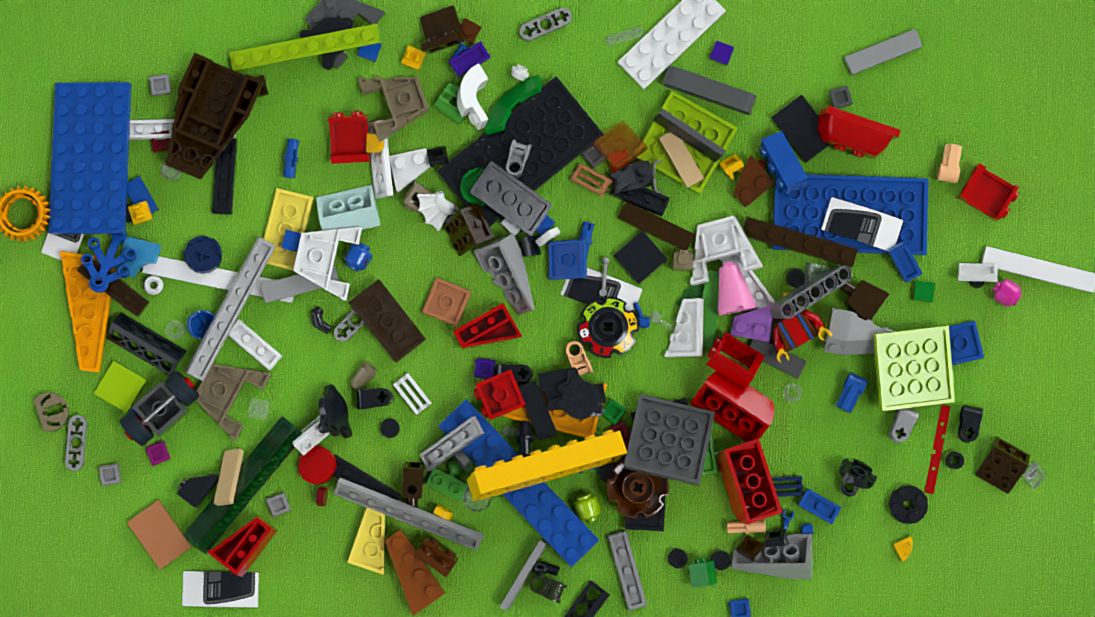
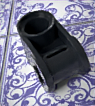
M496 365V375L511 370L516 383L528 382L533 377V371L527 365ZM523 368H525V371L529 372V375H526L525 379H523V377L519 375V372H522Z
M388 389L355 390L357 410L388 406L393 401V394ZM383 392L385 395H388V398L385 399L384 403L383 400L379 399V396H382Z
M962 405L958 437L962 442L969 443L978 438L983 408ZM968 429L969 433H972V436L968 437V435L964 433Z

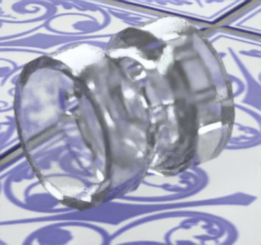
M166 162L162 164L161 174L167 180L174 182L182 177L183 172L166 166Z

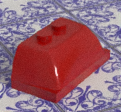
M831 106L821 109L818 116V132L821 141L833 145L835 150L845 152V150L851 151L853 156L859 158L866 156L875 159L887 149L891 140L899 137L901 130Z
M717 371L706 379L690 403L694 407L714 411V421L745 442L757 438L760 439L772 423L775 412L774 403L771 399L750 385L746 389Z
M759 438L721 450L718 454L717 463L735 517L741 523L748 525L782 513Z

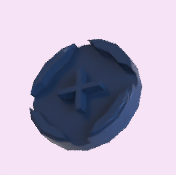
M208 236L195 237L188 242L184 250L187 266L194 272L201 274L210 273L217 269L223 257L219 243L215 239L208 238Z

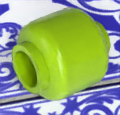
M590 492L577 496L574 507L578 518L586 520L587 523L597 520V516L601 513L597 496L591 495Z

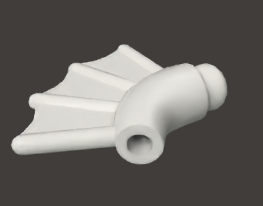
M437 191L435 194H417L420 201L418 211L423 213L425 223L433 225L436 231H440L448 215H454L456 210L459 211L458 206L445 199L443 191Z

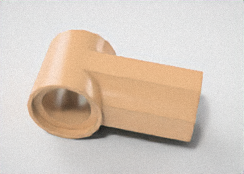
M945 144L937 180L951 183L958 182L962 146Z

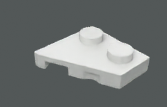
M426 148L389 156L397 193L401 192L403 188L431 168Z

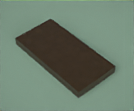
M380 279L376 280L348 302L396 363L426 340Z

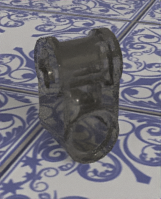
M534 575L529 580V586L533 592L557 603H561L560 598L563 590L568 586L542 575ZM535 579L543 580L542 588L535 589L532 585Z

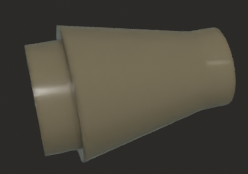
M366 361L360 365L349 383L356 390H359L360 387L375 377L377 373L376 368Z

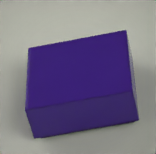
M716 41L710 60L727 66L734 47Z
M476 358L474 377L484 379L494 377L495 360Z

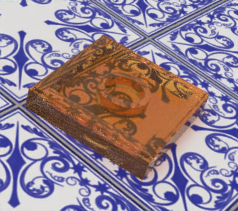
M624 121L594 142V146L617 171L648 149L647 145Z

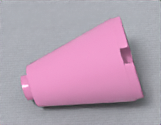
M734 261L723 263V267L719 268V315L755 309L756 303L739 265H734Z

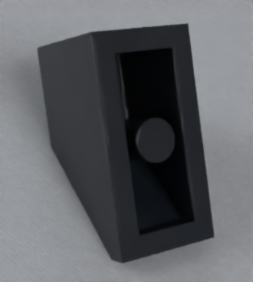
M647 160L629 164L610 174L609 178L613 181L611 186L615 194L649 187L654 176L650 162Z
M219 475L184 479L178 486L179 491L177 494L194 508H198L217 484Z

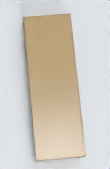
M671 132L659 138L686 188L704 179L683 140Z
M241 449L224 452L214 498V504L217 506L233 504L244 453Z

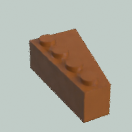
M403 529L385 540L412 615L414 616L446 592L427 564L414 555L417 550Z

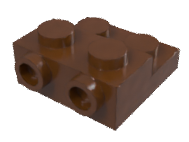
M427 536L414 555L444 577H447L459 558L456 557L457 554L453 550L440 546L441 542Z

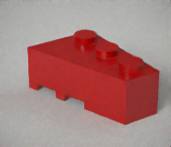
M504 303L453 331L463 349L523 338Z
M256 517L207 553L236 576L243 577L278 530L264 519Z

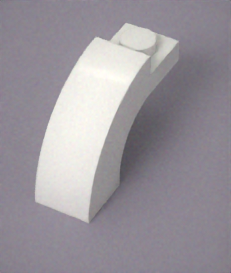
M480 64L473 66L465 74L457 94V106L462 117L469 115L470 122L478 130L484 128L488 121V117L476 98V93L485 88L488 77Z

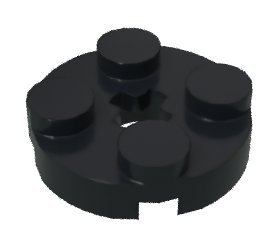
M907 485L892 492L888 505L895 520L904 524L917 523L925 516L928 509V499L922 490L915 486ZM910 499L912 500L913 508L906 510L903 502H908Z

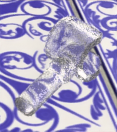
M652 312L650 318L652 323L663 325L672 331L675 330V326L661 320L662 313Z

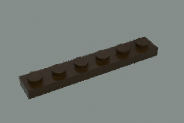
M746 217L743 228L747 238L842 266H848L849 268H853L858 249L750 217Z

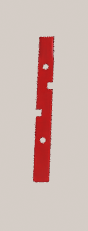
M941 405L933 449L936 452L931 455L925 493L934 494L944 444V439L941 437L942 434H946L951 406Z

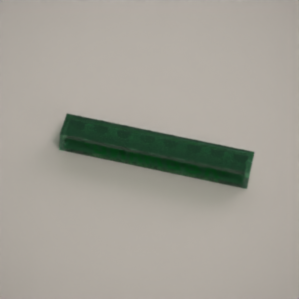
M282 416L242 463L233 504L217 506L214 504L213 498L183 536L195 548L207 554L295 448L293 441L301 436L303 432Z

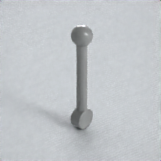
M608 257L602 259L604 263L602 289L599 292L602 297L607 295L605 288L607 264L610 261Z

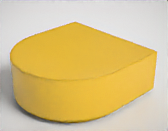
M367 134L366 153H380L384 148V140L379 142L377 134Z
M436 504L433 510L434 514L449 521L453 516L452 511L439 504Z

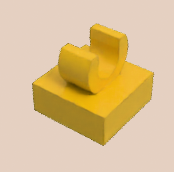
M408 45L401 64L419 71L426 52Z
M736 154L719 162L721 169L732 180L734 179L733 172L738 170L741 174L743 171L742 167H744V164Z
M147 201L128 207L135 226L153 220Z

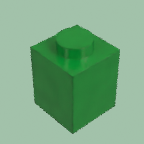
M706 558L695 559V563L688 564L692 588L717 584L714 560L707 561Z

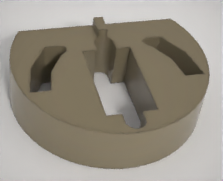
M43 393L34 399L44 431H56L66 424L70 411L63 397L55 393ZM51 396V398L47 399L42 406L43 400L46 397ZM59 404L66 405V408L63 409L64 412L50 417L44 415V412H47V408ZM48 421L60 423V426H50Z

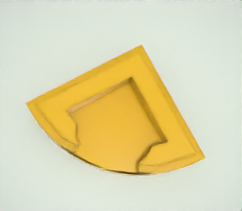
M911 536L893 544L901 562L906 560L911 553L913 546Z

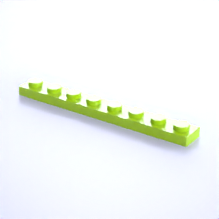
M372 24L229 52L232 70L239 71L378 44L381 41L378 25Z

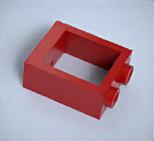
M725 332L722 338L718 336L707 355L710 359L706 365L746 389L755 377L765 356ZM720 350L726 353L727 355L731 356L732 358L736 359L737 361L741 362L745 366H747L748 369H745L744 367L740 366L739 364L735 363L734 361L719 353Z

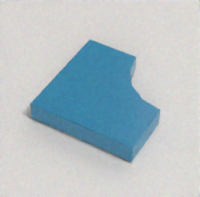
M126 236L120 256L124 255L125 251L129 248L134 249L137 255L134 261L121 264L129 267V277L135 278L137 272L145 265L156 264L161 245ZM129 253L127 256L132 257L134 254ZM125 269L121 270V273L127 272V270Z

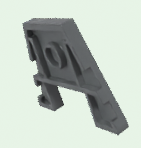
M321 0L305 19L311 29L325 18L334 17L342 19L348 17L354 21L358 15H361L372 25L377 24L385 15V12L357 0ZM343 52L336 57L334 67L337 70L348 58V55Z

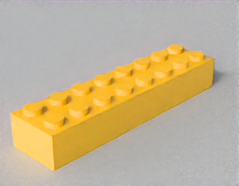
M609 430L603 432L602 436L599 437L591 435L585 437L584 441L581 442L577 440L567 442V446L559 447V445L549 447L548 451L545 452L537 450L524 458L523 455L511 458L512 461L506 463L504 460L493 463L492 467L486 468V465L475 468V471L467 479L473 502L617 462L627 453L621 432Z

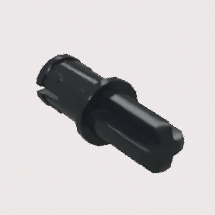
M527 421L519 423V437L517 438L519 455H523L524 458L530 456L531 443L533 441L531 438V424Z

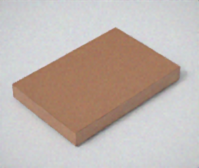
M157 500L127 522L160 570L192 548V545L160 500Z

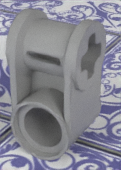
M516 140L512 141L506 164V172L515 178H519L522 175L532 145H523L517 143ZM513 164L520 167V170L516 173L509 170Z
M910 408L898 409L889 431V438L895 443L907 440L918 419L919 412ZM901 430L900 433L903 436L897 438L898 434L895 433V431Z

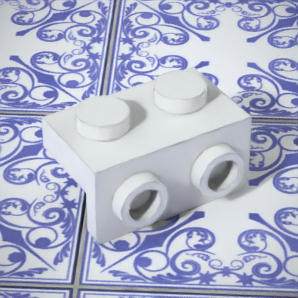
M320 415L291 438L293 445L303 456L330 434L329 432L324 434L319 432Z

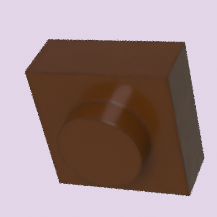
M465 18L461 24L464 40L473 45L482 27Z

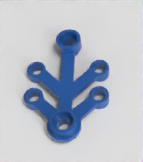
M127 231L126 234L121 235L111 234L112 242L106 256H104L100 248L98 238L92 237L88 240V247L90 250H93L101 266L98 273L93 265V257L90 254H84L81 257L82 265L87 268L91 276L89 286L92 291L102 293L108 288L109 283L120 278H127L130 275L129 267L121 264L134 261L137 257L136 251L129 248L125 251L124 255L114 258L119 244L124 243ZM96 242L97 245L92 246L91 243ZM129 253H133V254H134V256H132V257H128L127 255H128ZM85 259H90L89 262H84ZM119 266L117 272L107 275L110 269ZM121 270H127L126 273H121ZM96 281H102V283L99 284V285L96 284L95 282H96Z

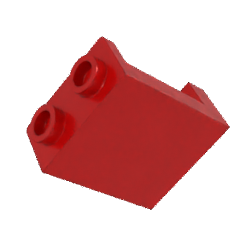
M352 111L351 115H344L343 112L332 113V116L328 117L331 164L370 162V153H366L367 134H369L367 114H363V111Z
M979 163L970 175L958 199L996 221L1001 218L1004 219L1010 210L1007 208L1010 202L1014 203L1019 195V192H1017L1019 186H1014L986 170V166Z

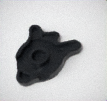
M334 17L325 18L313 29L302 30L300 38L351 29L354 27V22L348 17L342 19ZM345 50L323 54V68L331 70L336 57Z
M575 367L569 368L567 380L557 386L562 395L550 399L547 404L550 410H563L575 419H587L592 416L599 417L603 415L604 406L601 404L597 388L590 382L583 380Z
M327 385L324 388V397L319 399L320 423L318 430L322 434L329 432L335 437L341 433L344 438H350L352 430L348 422L346 401L334 385Z

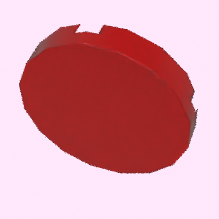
M314 446L304 456L301 455L298 463L299 473L302 478L308 483L316 485L329 481L333 477L337 466L333 453L321 446Z

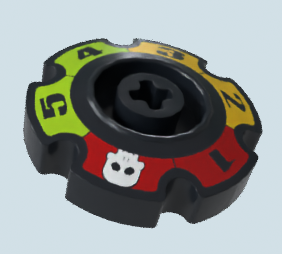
M605 297V301L599 303L595 299L582 310L580 315L584 318V322L577 325L578 336L582 345L589 344L591 346V354L601 358H611V354L617 352L621 356L634 345L636 339L632 337V334L639 331V322L634 310L627 311L625 309L627 304L625 301L616 297ZM605 323L607 325L610 323L613 325L611 328L613 330L612 332H610L609 330L606 332L604 331Z

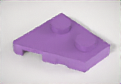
M771 305L734 316L731 335L769 342L774 320L770 313Z

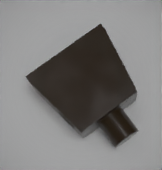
M863 280L859 281L856 286L847 282L840 289L849 295L844 302L845 305L852 312L856 313L857 317L864 320H872L889 296L888 292Z
M406 462L403 467L402 497L407 498L406 504L418 508V499H421L423 496L424 463ZM410 485L415 486L416 489H411Z

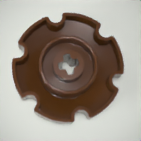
M625 460L619 462L612 470L615 474L614 479H608L607 495L610 502L616 501L618 503L616 510L629 518L636 519L639 513H643L646 518L657 513L664 505L661 502V497L668 496L669 494L668 479L624 469ZM635 482L643 485L641 493L633 491Z

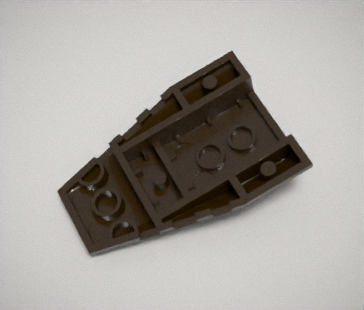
M194 53L179 86L178 101L175 107L176 113L174 123L172 124V135L169 141L165 165L201 180L248 119L264 81L248 74L243 75L221 66L209 58Z

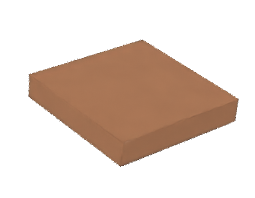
M436 277L422 313L458 327L472 291Z

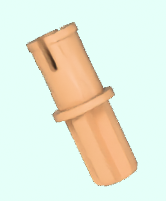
M759 520L748 525L741 522H728L726 528L728 533H745L748 535L753 532H766L765 520Z

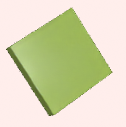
M113 361L94 394L128 413L147 380Z

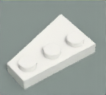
M683 299L676 319L677 324L674 333L670 337L671 343L664 357H703L704 299Z

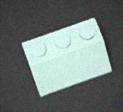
M372 185L316 197L322 230L350 227L367 229L380 226L379 213Z

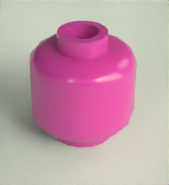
M1009 279L1003 280L1002 283L998 281L992 290L995 292L994 299L1006 307L1015 306L1023 294L1020 292L1021 287Z

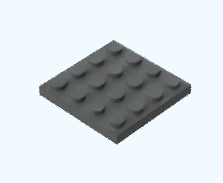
M640 394L623 468L699 486L715 412Z

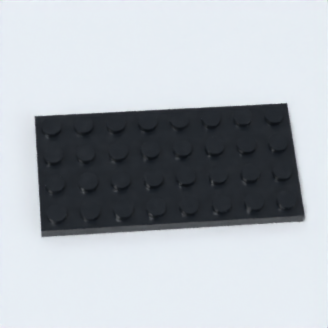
M555 76L541 88L540 93L529 97L512 111L503 131L490 135L484 133L450 160L449 163L440 168L438 173L462 203L469 207L472 204H469L463 198L460 191L463 176L474 168L484 169L490 160L506 171L512 141L516 140L517 143L523 145H532L524 171L516 179L535 192L581 155V153L601 139L604 134L558 77ZM513 164L509 170L516 173L520 170V167ZM487 205L480 206L489 227L502 218L501 215Z

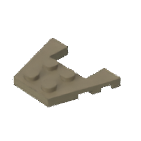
M375 77L374 79L358 78L363 96L383 91L392 119L374 124L379 142L429 112L418 77H393V79H382V77Z
M212 364L197 390L199 398L196 401L233 440L237 441L244 425L227 416L245 381L264 390L272 374Z

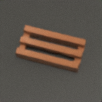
M580 163L570 179L572 182L601 197H604V192L609 188L608 185L613 182L610 178ZM581 169L605 181L604 184L580 173ZM577 176L591 182L592 184L600 187L601 189L598 190L582 182L581 180L577 179Z

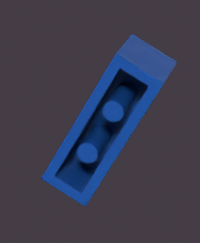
M783 131L761 139L759 152L763 158H766L770 173H774L778 188L782 189L786 195L806 187L808 177Z

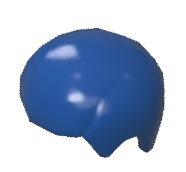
M205 310L192 313L187 320V330L190 335L197 339H203L215 315Z

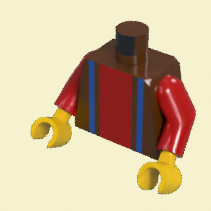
M807 309L790 319H776V325L773 327V342L778 353L777 360L782 364L780 358L785 355L789 361L790 357L785 350L789 352L817 336L821 340L826 341L823 337L824 333L827 332L832 337V332L825 329L824 323L817 314Z

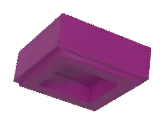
M165 441L145 448L152 466L171 459Z

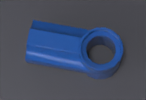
M850 372L835 406L851 413L859 395H862L868 380Z

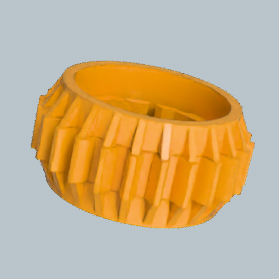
M17 186L16 190L10 188L9 193L5 191V196L0 197V232H5L4 236H10L11 240L15 241L17 238L18 242H22L23 239L25 242H29L30 238L36 240L35 237L37 235L41 237V232L47 231L45 229L46 225L49 226L48 219L50 218L49 213L51 210L47 208L50 205L49 202H45L47 198L41 196L42 193L40 191L36 192L34 188L29 190L27 186H24L23 189ZM20 199L33 201L38 210V218L35 220L37 224H32L30 228L24 230L13 227L8 218V211L11 208L10 204H14Z

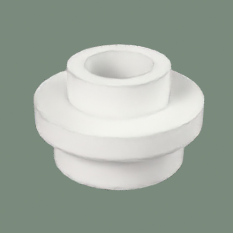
M519 64L512 66L511 75L516 79L524 81L525 78L529 77L526 67Z
M150 276L144 282V289L151 295H157L163 289V281L157 276ZM153 282L157 283L155 289L151 288V283Z

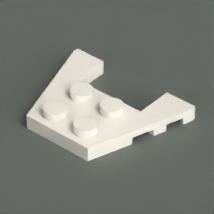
M735 216L697 226L695 261H693V276L690 280L691 285L695 286L709 282L706 262L741 253L744 271L746 272L763 267Z
M362 227L301 233L293 271L346 301L350 283L330 279L339 240L359 244Z

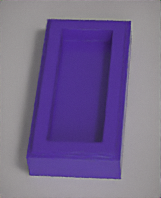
M480 41L449 60V64L458 78H460L473 66L481 65L491 59V56Z

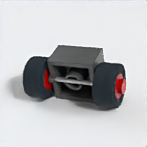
M178 371L174 372L165 382L161 381L132 406L139 416L135 412L130 411L120 420L126 436L140 446H144L154 437L153 432L157 436H162L190 412L187 407L199 398V394L194 388L195 384Z

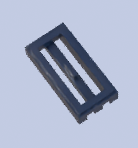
M802 476L772 478L773 482L798 480V484L774 485L775 489L798 488V492L777 493V496H803Z

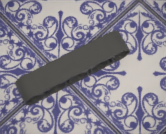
M668 66L662 83L668 88L747 115L751 114L757 97L752 93L674 66Z
M832 266L774 302L770 307L772 317L775 319H790L849 282L852 277L851 269L848 266Z

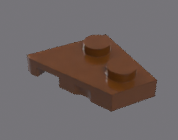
M751 154L733 193L746 208L774 185L775 182Z

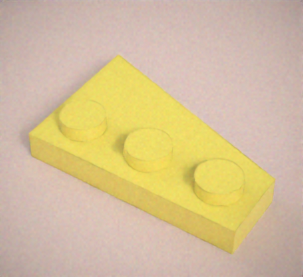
M366 507L347 563L384 575L385 514Z

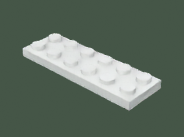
M682 0L618 61V64L645 90L668 66L707 31L726 10L716 0Z

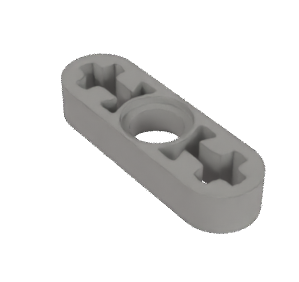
M567 8L555 10L523 24L520 28V36L524 41H533L569 25L572 20V14ZM560 13L568 15L566 17L565 22L562 19H560L557 21L558 25L554 26V20L552 16H555V19H558L560 17ZM543 20L551 22V27L548 30L541 28L540 23ZM536 23L538 30L541 32L537 34V30L532 32L531 37L523 34L526 28H529V30L535 29L534 24Z
M355 310L334 329V336L338 341H348L365 324L363 320L359 325L352 324L351 317L357 314ZM348 321L349 325L355 329L351 331L349 328L346 331L347 337L342 336L339 338L340 333L338 330H344L347 327L345 323Z
M81 415L71 417L68 425L65 464L71 471L81 470L85 463L88 421ZM78 418H80L83 426H79V432H83V435H72V432H77V426L74 425V422H77ZM76 437L82 441V445L78 449H75L71 444L72 440ZM71 451H81V455H76V460L80 461V463L74 468L70 461L74 460L75 454H71Z

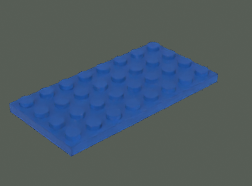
M130 82L55 83L49 234H126L132 87Z
M806 174L808 177L806 187L785 195L783 190L778 188L775 177L774 225L858 249L857 253L890 254L889 251L822 230L829 203L833 197L903 220L896 245L905 240L912 255H927V178ZM773 245V250H786V251H791V250L784 249V248H781V247H778V246H774V245Z

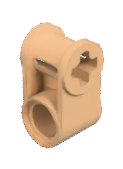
M576 341L570 342L566 346L570 367L578 369L586 366L578 370L579 375L588 372L593 373L583 346ZM573 344L580 348V352L576 356L571 355L569 352V347Z

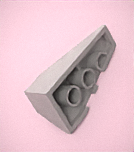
M513 233L495 239L473 250L481 268L485 273L487 271L494 278L493 283L502 288L505 292V298L519 315L535 309L522 251Z
M832 308L827 330L832 332V337L826 332L824 352L840 355L875 354L873 334L893 332V330L873 324V321L861 319L852 311Z
M812 534L788 535L785 545L766 548L764 544V548L753 561L737 553L736 550L733 551L732 569L787 579H812Z

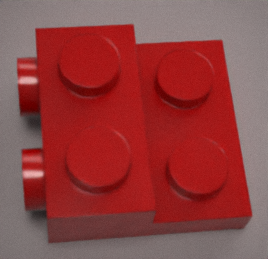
M511 370L475 384L476 389H473L476 399H481L483 403L481 411L484 418L488 417L489 420L526 406Z

